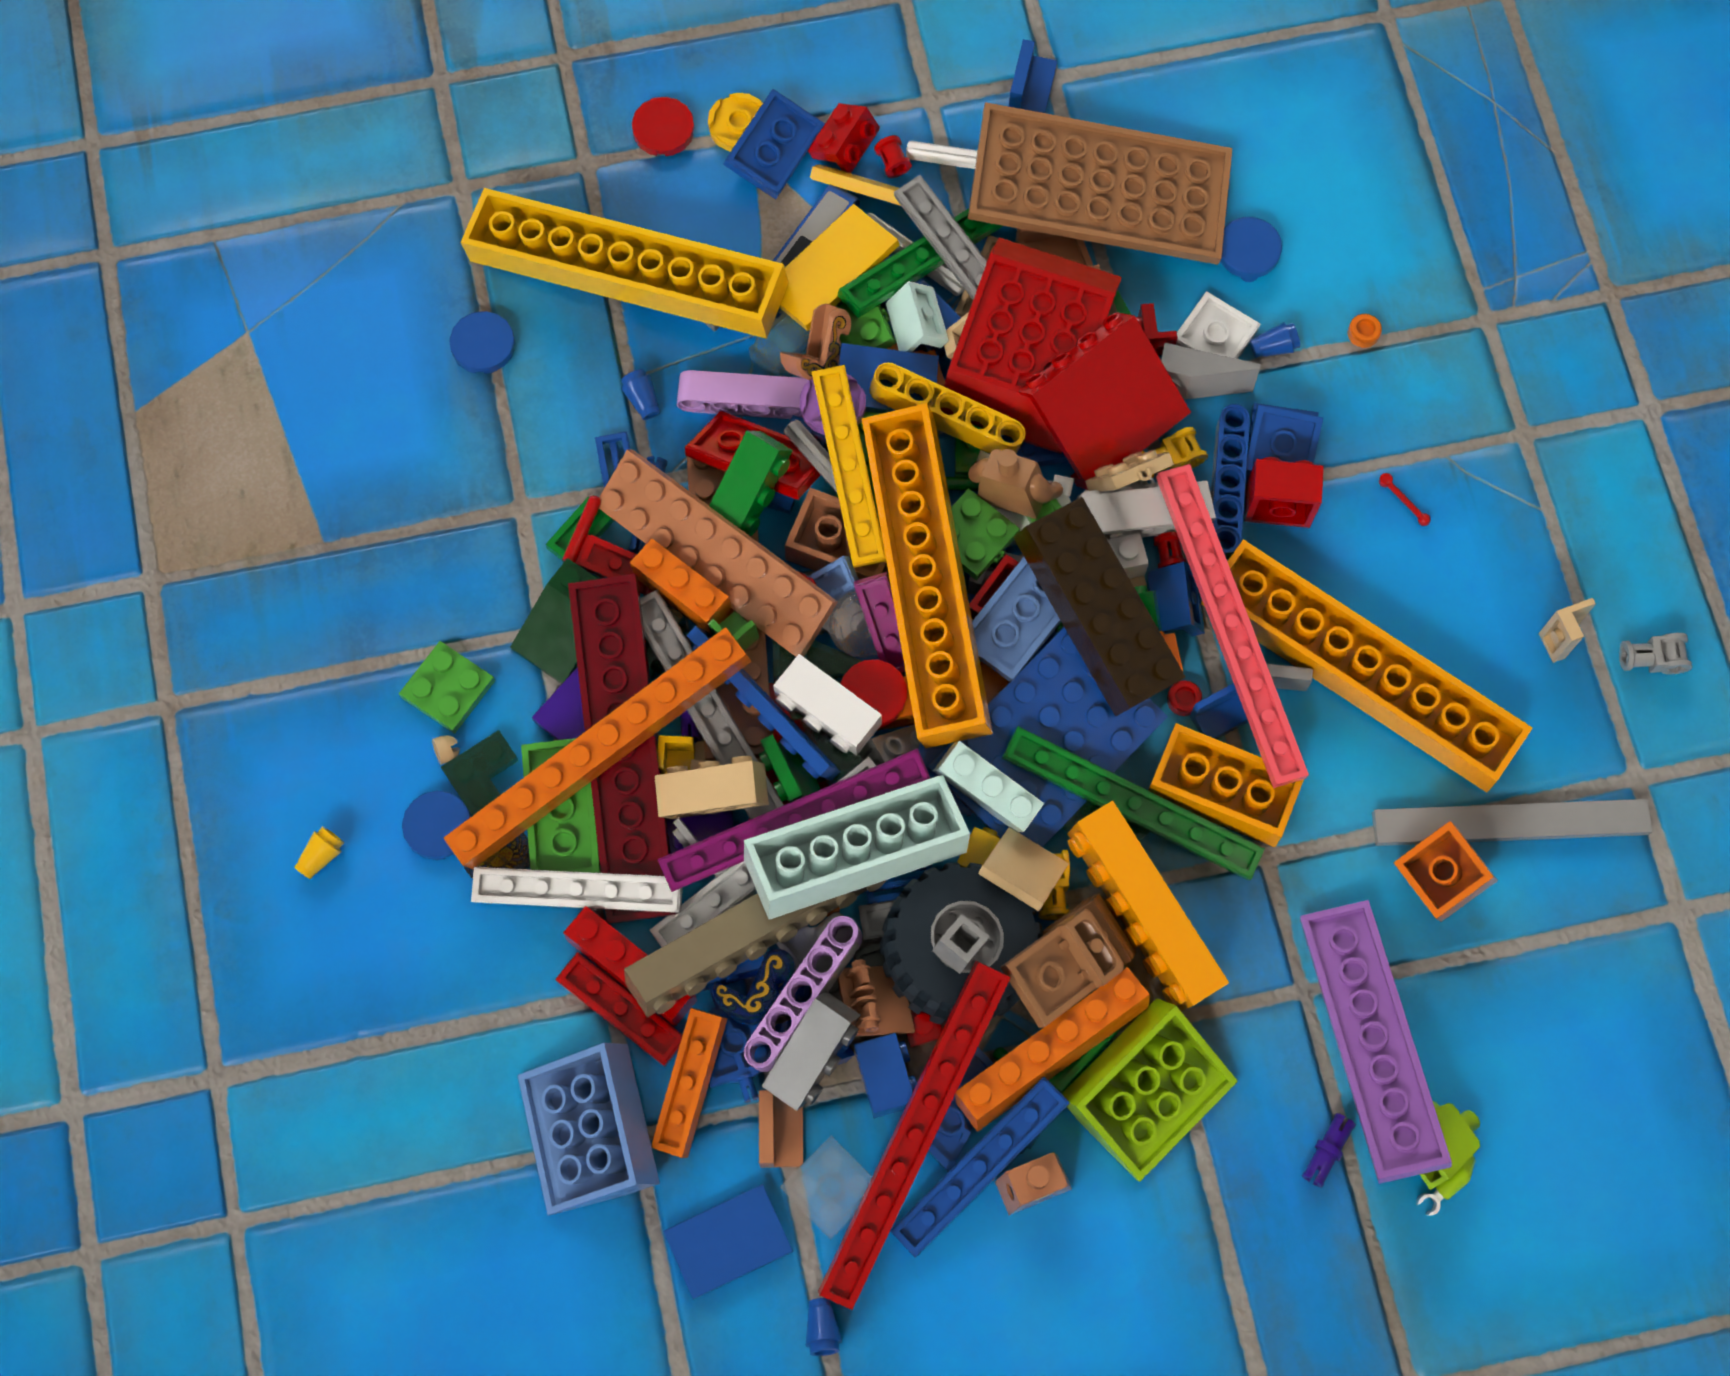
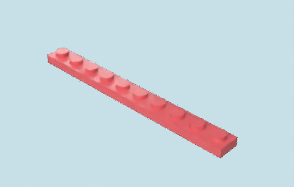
M1188 464L1159 472L1156 477L1272 786L1276 788L1306 779L1309 773L1191 465Z

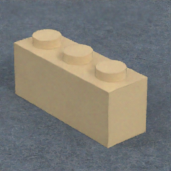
M752 756L731 758V764L720 765L719 761L699 763V769L688 770L687 766L666 768L667 774L655 775L658 816L662 818L677 819L679 817L685 818L769 805L765 764L753 761Z

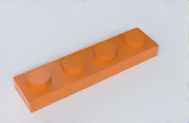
M690 1008L652 1140V1148L680 1158H688L728 1018L700 1009Z

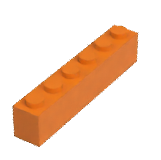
M1128 967L1125 968L1104 986H1100L1046 1027L959 1088L955 1094L957 1106L976 1131H980L1016 1105L1043 1077L1050 1080L1149 1007V992Z

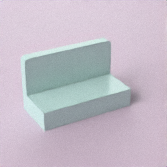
M908 281L886 302L899 351L912 352L920 344L942 348L949 341L933 287Z

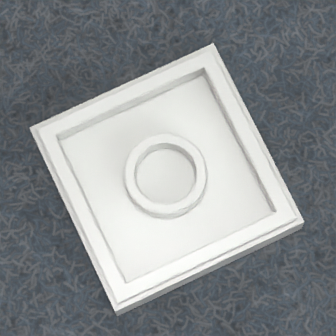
M1206 291L1178 330L1176 345L1239 359L1250 343V340L1258 332L1261 324Z

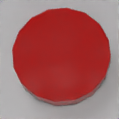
M670 97L652 98L642 103L634 113L632 119L634 140L642 150L650 155L665 154V156H673L683 151L692 141L694 135L693 115L688 107L677 99Z
M864 660L853 665L844 674L841 681L842 686L882 714V725L880 727L894 722L902 714L907 701V684L901 672L892 664L882 660Z

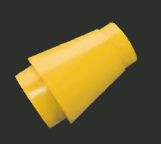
M322 826L318 832L314 831L297 864L294 866L295 869L311 879L342 852L340 848L344 842L329 829Z

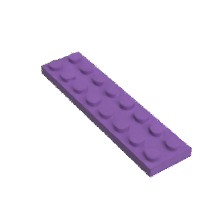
M1369 900L1300 916V923L1378 1183L1452 1167L1450 1154Z

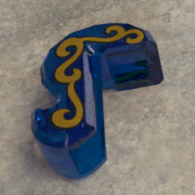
M783 949L768 951L747 996L714 982L713 995L716 1003L729 1018L736 1022L749 1025L760 1024L780 995L779 984L785 983L787 985L797 970V965L791 955Z

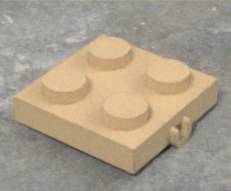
M1155 450L1143 454L1138 452L1123 458V463L1114 466L1110 464L1095 470L1096 476L1085 482L1089 491L1117 490L1138 480L1147 481L1151 478L1152 474L1174 464L1170 453L1157 454Z

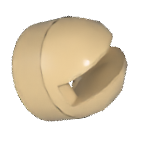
M445 735L432 739L433 748L440 765L451 762L460 752L458 747L451 748V746L458 743L457 739L453 736Z

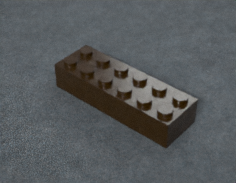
M1083 497L1025 526L1013 537L1115 717L1186 677Z

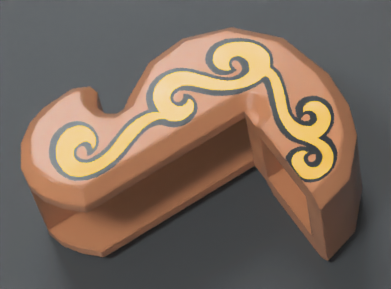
M821 304L813 310L806 354L780 352V360L785 370L801 378L812 380V371L838 366L841 346L840 335H849L852 322L849 313L845 309L829 304Z

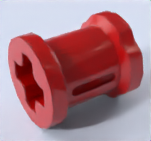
M896 135L881 139L874 147L876 155L881 156L885 165L884 171L888 178H897L907 173L912 167L909 158L905 157L900 147L902 145L901 139Z
M1165 532L1154 537L1153 542L1158 547L1160 558L1158 569L1181 562L1188 564L1187 560L1183 558L1177 532ZM1169 549H1172V556H1169Z

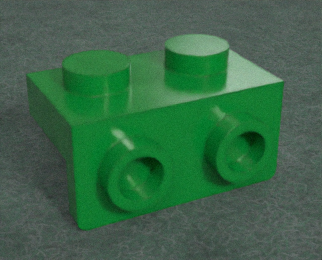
M773 734L760 740L764 751L758 753L762 763L765 764L767 772L774 771L778 781L773 783L782 802L788 800L790 803L821 790L816 778L802 766L805 760L798 752L795 755L790 753L780 742H776Z

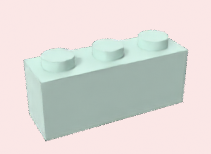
M961 741L954 742L933 770L937 775H943L949 784L1018 833L1025 832L1044 805L1041 800Z

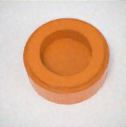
M1360 314L1352 319L1347 331L1348 338L1354 345L1368 348L1376 344L1381 335L1382 327L1376 317L1370 314Z

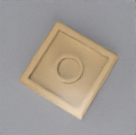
M1008 827L978 874L1037 911H1040L1069 863Z

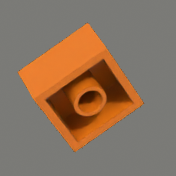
M1451 821L1393 862L1433 916L1440 922L1498 881Z

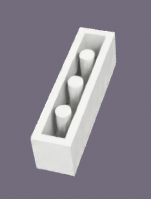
M1199 481L1197 484L1213 522L1216 519L1208 481ZM1158 482L1149 484L1142 489L1132 490V487L1124 486L1110 493L1101 494L1098 490H1092L1080 496L1085 500L1106 539L1141 533L1143 538L1158 536L1165 532H1176Z

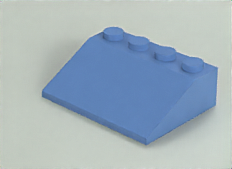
M601 1043L517 1075L548 1215L629 1195L660 1184L628 1044Z

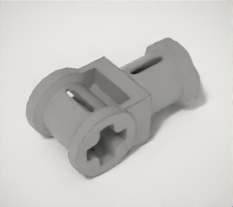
M1670 633L1662 636H1652L1647 643L1631 644L1630 641H1622L1619 651L1620 665L1624 671H1630L1633 667H1649V673L1680 674L1687 672L1693 668L1686 652L1685 643L1688 642V636L1685 633Z

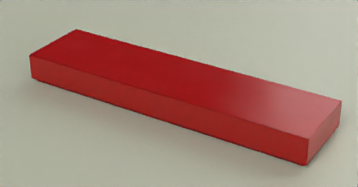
M577 952L556 977L557 983L662 1066L666 1067L678 1052L683 1034L656 1013L647 1017L632 994Z

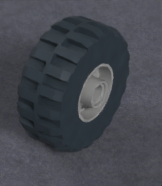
M958 862L946 863L941 870L933 867L924 871L917 880L912 879L896 898L882 927L884 933L880 941V954L885 957V962L882 966L886 977H892L895 983L892 988L899 998L905 996L911 1002L908 1008L919 1015L923 1011L931 1015L929 1021L940 1025L948 1020L975 961H979L1004 973L1000 968L1002 965L1043 936L1041 923H1035L1033 917L1037 912L1036 909L980 876L978 873L982 865L976 863H969L967 868L960 867ZM963 914L990 937L961 974H959L932 950L957 918ZM1008 982L991 1020L996 1016L1001 1017L1020 1000L1010 982Z

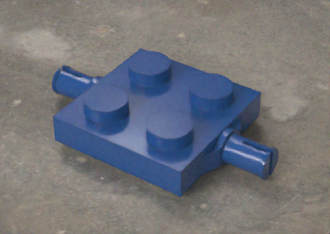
M712 985L708 989L710 990L715 1007L709 1013L728 1019L710 1078V1088L712 1089L727 1083H739L745 1103L751 1102L747 1088L750 1089L753 1101L757 1100L759 1096L753 1078L761 1073V1071L756 1070L746 1061L744 1047L762 1019H752L739 1006H737L739 1008L738 1013H730L721 998H718L715 986ZM762 1045L756 1049L754 1058L757 1063H763L769 1059L771 1055L770 1046Z

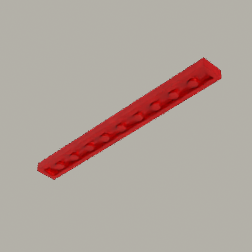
M975 961L818 1290L820 1296L853 1310L1011 978L1008 975L979 961Z

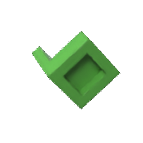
M736 611L720 624L714 619L708 623L712 637L726 627L744 651L759 639L756 624L752 620L747 622Z

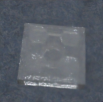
M831 1135L780 1186V1189L832 1240L853 1219L872 1176Z

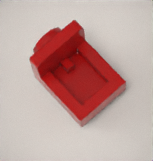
M1154 303L1141 304L1136 319L1157 355H1162L1165 343L1176 345L1178 339L1177 331L1158 332Z

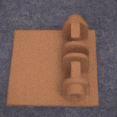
M860 959L851 963L852 968H845L837 979L841 1000L845 1005L861 1015L855 1025L859 1028L856 1036L915 1032L911 1010L908 1008L909 1001L905 996L899 998L892 989L895 983L892 977H886L883 966L870 967L866 965L865 960Z

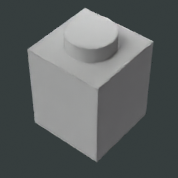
M961 914L941 937L932 951L961 974L990 936Z

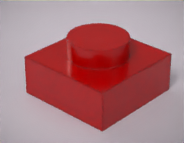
M911 1010L915 1032L906 1033L910 1048L937 1041L942 1032L941 1025L929 1021L931 1015L923 1011L918 1015Z

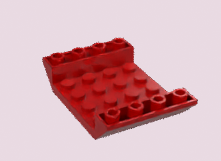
M999 237L990 252L950 363L944 387L1019 421L1025 428L1026 433L1023 442L1061 454V448L1031 399L1020 395L1018 391L1027 385L1026 380L1030 376L1049 368L1056 356L1063 352H1069L1078 345L1077 341L1082 336L1095 332L1103 326L1102 322L1109 315L1122 277ZM940 408L947 415L954 414L949 408ZM971 421L972 425L984 429L981 423L977 421Z

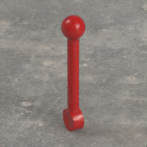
M1383 473L1379 478L1380 486L1388 487L1418 518V523L1421 526L1429 525L1431 517L1427 513H1422L1392 482L1393 477L1389 473Z

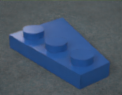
M977 1047L958 1089L994 1064L979 1047ZM955 1096L928 1150L932 1157L947 1172L956 1165L959 1154L973 1128V1125L957 1106Z

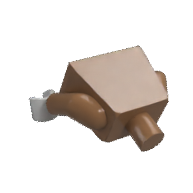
M995 449L992 450L991 454L980 450L976 462L970 467L968 473L971 481L979 483L978 496L988 504L1037 519L1043 503L1052 501L1061 495L1071 496L1074 478L1054 475L1053 482L1049 483L1043 477L1039 464L1036 461L1018 456L1011 449L1002 451Z

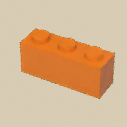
M652 538L630 562L633 573L638 576V580L652 591L658 590L661 597L667 603L710 635L708 623L714 619L720 624L733 612V609L730 608L731 602L728 595Z

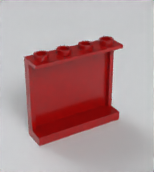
M1119 312L1111 314L1104 319L1102 327L1095 332L1082 336L1077 341L1078 345L1069 352H1063L1056 356L1049 368L1030 376L1026 380L1027 385L1018 391L1020 395L1031 399L1075 471L1071 475V478H1074L1075 485L1086 490L1088 488L1085 481L1096 476L1095 470L1110 464L1114 466L1123 463V458L1142 452L1191 413L1135 315Z

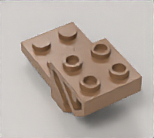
M1098 893L1089 896L1044 929L1042 937L1000 968L1004 974L1011 977L1009 982L1037 1026L1042 1028L1046 1027L1094 989L1104 986L1123 971L1124 965L1132 961L1137 952Z

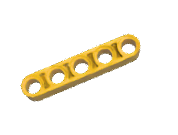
M883 363L874 372L869 388L874 400L894 410L927 403L935 418L938 430L991 454L992 450L995 449L1001 451L1011 449L1017 453L1025 439V428L1019 421L893 363ZM880 380H889L894 386H884ZM910 394H919L924 400H914ZM940 408H949L954 414L947 415ZM971 421L981 423L984 429L975 428ZM1001 435L1010 436L1014 443L1004 441Z

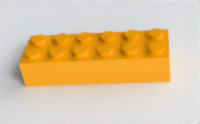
M1112 800L1078 821L1067 833L1070 838L1067 840L1068 845L1077 858L1082 856L1089 868L1086 870L1090 881L1096 888L1101 886L1107 896L1105 900L1107 907L1115 918L1120 916L1126 926L1124 933L1134 948L1139 946L1145 956L1143 963L1149 974L1153 978L1158 977L1165 989L1162 990L1166 1001L1176 1005L1182 1012L1229 984L1224 973L1114 801Z

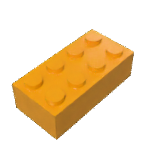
M1175 723L1148 791L1213 823L1276 847L1283 836L1304 779L1273 788L1262 757Z

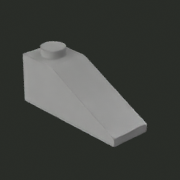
M1165 343L1161 356L1164 367L1183 399L1253 392L1261 366L1258 363Z

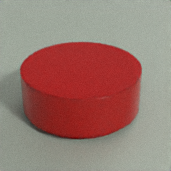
M1190 681L1175 683L1170 688L1167 696V704L1170 710L1179 716H1190L1194 705L1202 700L1200 688Z

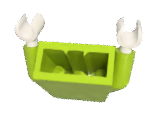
M1433 1101L1450 1154L1452 1167L1420 1174L1430 1190L1435 1187L1437 1189L1433 1194L1423 1193L1416 1199V1205L1421 1204L1428 1197L1433 1200V1208L1425 1214L1428 1216L1437 1214L1441 1207L1440 1202L1444 1198L1449 1200L1470 1182L1476 1161L1473 1154L1480 1148V1141L1473 1133L1480 1127L1478 1116L1470 1110H1465L1460 1114L1455 1105L1451 1103L1439 1106Z

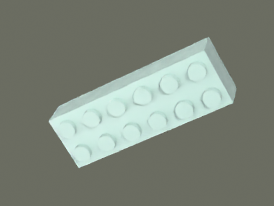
M940 775L744 840V861L766 915L770 920L967 853L970 832L944 776Z

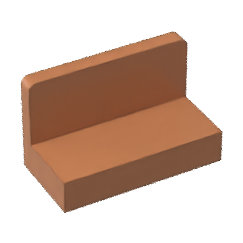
M759 1090L760 1168L802 1167L803 1107L796 1111L769 1091Z

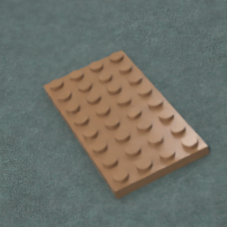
M985 102L968 219L1218 265L1222 256L1233 148Z

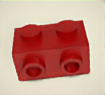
M838 103L821 131L817 134L808 152L813 159L836 162L842 171L852 173L880 127L866 106Z

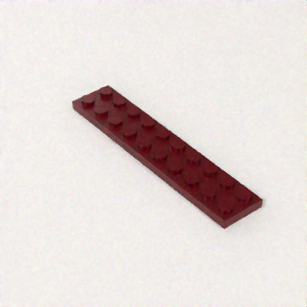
M636 574L568 583L585 732L650 684L638 576ZM656 733L591 781L601 873L664 876L658 859L671 853L667 819L658 816L655 775H660L661 771L659 769ZM605 909L606 922L608 924L666 917L676 914L671 912Z

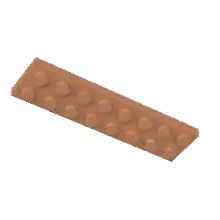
M626 450L599 497L601 499L600 510L645 544L651 538L728 595L731 602L730 608L746 620H752L758 629L795 657L798 654L803 657L806 655L838 603L837 600L634 450Z

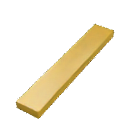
M845 365L812 371L853 568L885 562V550Z

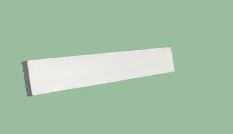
M474 867L471 902L584 908L587 906L590 909L681 913L682 888L671 892L665 876Z

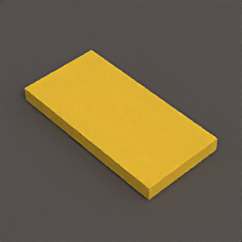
M853 204L785 267L789 284L779 308L806 331H809L813 310L821 304L836 306L841 301L837 296L839 289L882 263L900 246L898 239Z

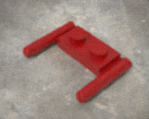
M590 496L562 560L565 562L568 558L587 572L601 578L634 574L630 562L637 554L596 536L588 535L601 505V499L598 496ZM638 580L639 592L646 596L653 592Z

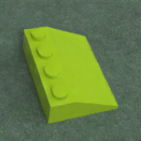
M1156 998L1063 1091L1062 1095L1070 1102L1067 1108L1074 1117L1140 1182L1238 1081L1180 1009L1172 1003Z

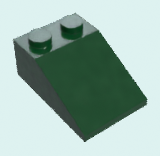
M568 558L546 584L510 646L511 650L561 684L578 668L568 583L598 579Z

